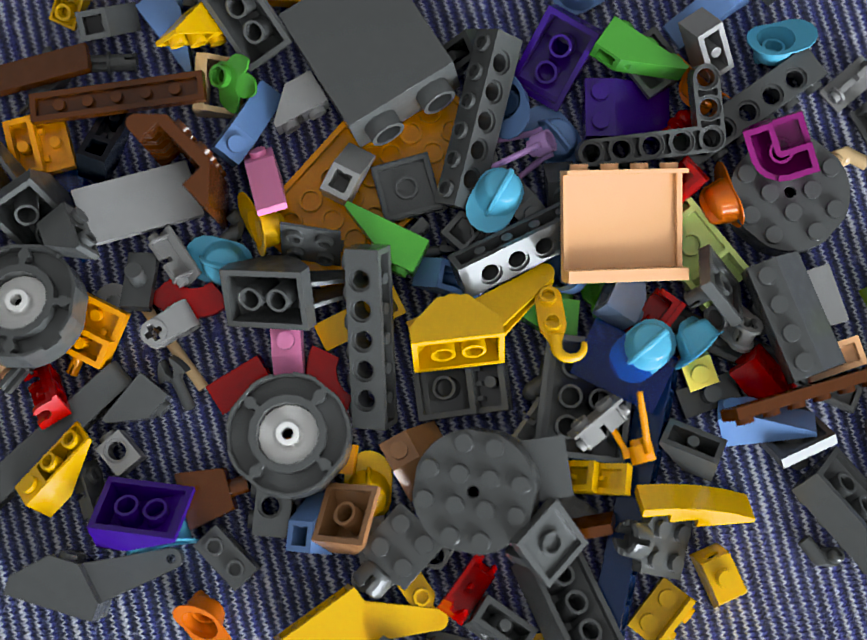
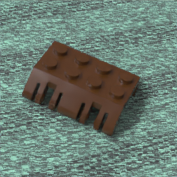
M135 113L129 115L125 122L127 129L161 166L170 164L179 154H182L197 169L182 185L215 222L225 230L228 227L226 216L229 212V185L224 179L227 173L222 169V166L217 162L218 160L212 155L213 153L201 140L197 142L190 129L179 118L173 121L167 114Z

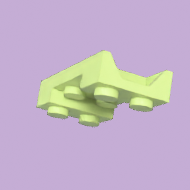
M692 197L682 205V266L689 268V280H680L685 286L684 290L690 291L700 286L698 249L710 244L738 282L742 281L741 273L749 266L717 227L709 223L703 211ZM710 300L698 307L701 309V311H704L709 306H711L713 302Z

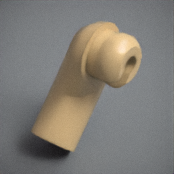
M844 146L831 151L840 160L843 167L851 164L863 171L867 167V156L851 147Z

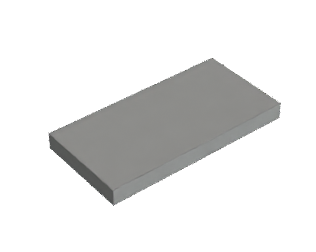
M186 160L71 190L75 208H80L89 219L87 224L97 240L96 246L165 228L169 224L172 226L204 217L203 208L182 185L191 177Z

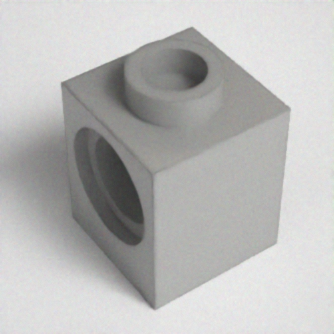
M112 429L99 439L101 444L95 448L117 477H125L147 459V456L125 430L118 429L115 432ZM118 443H122L126 448V453L123 458L118 460L114 456L113 450Z

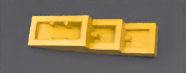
M568 460L574 494L631 495L633 465L628 463H599L594 460Z
M687 484L636 485L634 491L642 517L667 515L669 522L694 520L696 527L751 523L755 521L749 500L744 493L723 488Z

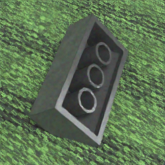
M201 0L236 53L243 54L250 59L249 72L271 60L294 41L267 0Z
M798 251L760 262L746 268L741 273L788 385L846 363Z
M835 446L800 477L791 491L796 495L797 500L802 505H805L814 515L819 525L831 534L839 547L847 552L856 562L861 572L867 575V479L845 454Z
M582 551L550 588L542 586L529 568L516 563L511 567L544 640H625Z

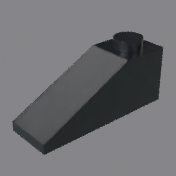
M138 112L97 118L76 152L79 177L97 183L110 179L119 163L130 134L126 127V119L129 115Z

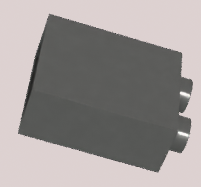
M301 0L278 14L283 25L293 38V43L360 148L371 141L375 146H382L391 142L402 133L404 129L403 121L421 110L425 114H434L443 110L455 98L454 90L460 87L453 60L412 0Z

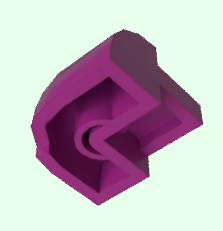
M802 110L774 119L769 118L743 129L742 133L751 162L756 171L765 178L778 182L790 181L820 171Z

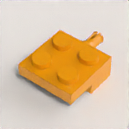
M30 115L2 122L7 149L26 171L33 169L54 175L77 169V160L67 121L35 126L30 121Z
M88 292L84 329L75 344L66 352L72 356L66 373L78 377L83 362L98 370L111 363L131 316V313Z

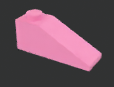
M260 146L251 149L244 157V163L258 217L288 208L283 179L272 147L265 148Z
M270 329L273 374L279 375L293 372L306 374L303 330Z

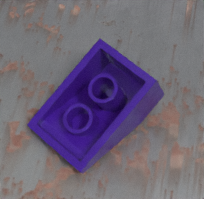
M557 4L549 5L516 66L514 76L521 83L528 96L558 112L590 62L592 56L589 54L604 31Z
M619 78L584 79L581 88L582 141L661 131L668 126L670 119L669 88L648 100L632 80ZM648 137L644 140L643 144H656V141ZM617 141L615 144H625V143L622 142V141Z
M108 476L86 528L98 548L130 551L176 543L195 493V488L192 486Z

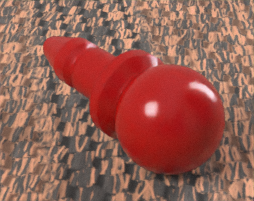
M678 111L674 117L669 119L668 126L662 130L692 127L690 111Z

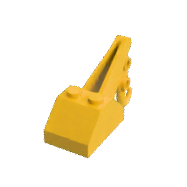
M540 263L537 267L477 298H473L469 294L459 295L456 293L436 297L409 327L414 373L505 363V336L534 304L539 331L549 343L553 355L558 360L565 363L580 361L587 352V342L583 341L580 350L576 353H567L563 349L562 341L566 331V317L562 295L557 288L552 286L555 270L548 263Z
M420 573L406 590L396 585L409 605L363 600L356 588L347 583L274 636L273 639L379 640L383 635L389 639L441 631L448 624V616L434 606V590L423 574Z

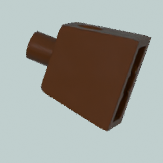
M227 468L174 474L177 485L195 488V493L186 514L189 530L198 529L238 509L236 496L251 492L249 481L242 475L230 479Z

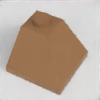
M434 420L406 429L379 444L410 502L413 501L412 495L416 468L420 458L436 440L443 437Z
M331 482L325 490L311 541L331 553L357 555L365 548L381 488L373 485Z

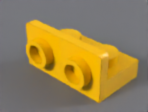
M661 577L628 620L627 626L645 640H674L677 635L674 631L681 621L686 623L694 614L695 608L693 606L696 601L668 579Z

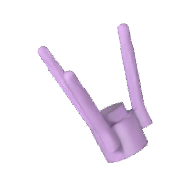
M541 126L531 131L522 132L518 137L510 140L499 137L497 143L529 138V140L526 141V148L493 163L491 168L506 165L527 154H530L532 157L537 156L538 158L519 173L518 177L523 178L545 160L554 157L553 152L557 150L556 140L549 129L543 130Z

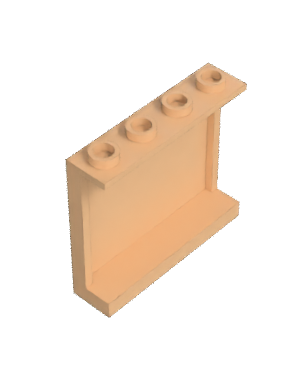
M678 162L659 163V169H648V163H630V169L619 170L618 163L600 164V170H588V164H569L570 171H560L561 282L581 284L689 280V268L682 266V173H689V168H678Z

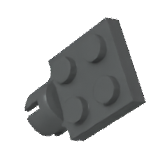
M400 502L367 538L365 548L361 550L365 555V560L354 572L353 580L359 587L363 588L373 576L376 577L375 581L365 591L374 599L382 598L391 586L398 585L403 590H406L444 546L435 541L424 529L419 519Z
M667 515L642 517L640 521L627 519L619 523L614 530L615 532L624 533V539L613 537V545L620 555L633 559L632 571L680 580L693 521L669 522Z

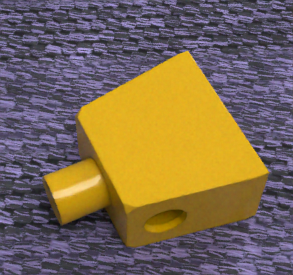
M714 543L689 554L713 608L747 593V589L731 554L720 544Z

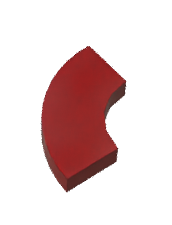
M169 279L155 290L153 304L163 311L170 305L183 299L187 300L197 319L211 317L225 310L223 294L213 282L198 288H179L177 284L174 285L172 280Z
M312 345L307 359L306 374L315 377L336 394L346 411H348L351 395L344 391L338 380L337 367L340 358Z

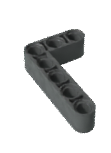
M704 63L693 67L688 73L687 84L692 127L587 139L577 145L575 149L576 160L580 164H588L590 167H595L607 163L619 164L720 150L725 144L726 132L719 70L712 64ZM700 70H705L709 73L710 81L706 86L700 85L697 81V74ZM704 100L710 101L713 106V111L708 117L700 112V105ZM707 130L713 131L716 137L715 143L711 147L706 146L703 142V135ZM679 133L686 139V145L680 151L676 150L673 146V138ZM648 137L656 141V149L652 154L645 153L642 147L644 140ZM617 141L624 142L627 147L626 154L621 158H617L612 151L613 145ZM589 144L597 149V156L591 162L586 161L582 155L584 147Z

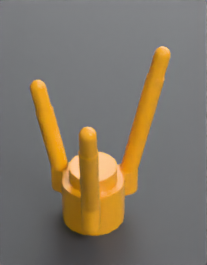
M642 391L637 392L642 437L629 440L630 447H627L617 429L611 433L621 449L623 460L630 458L632 465L656 460L650 439L648 417Z

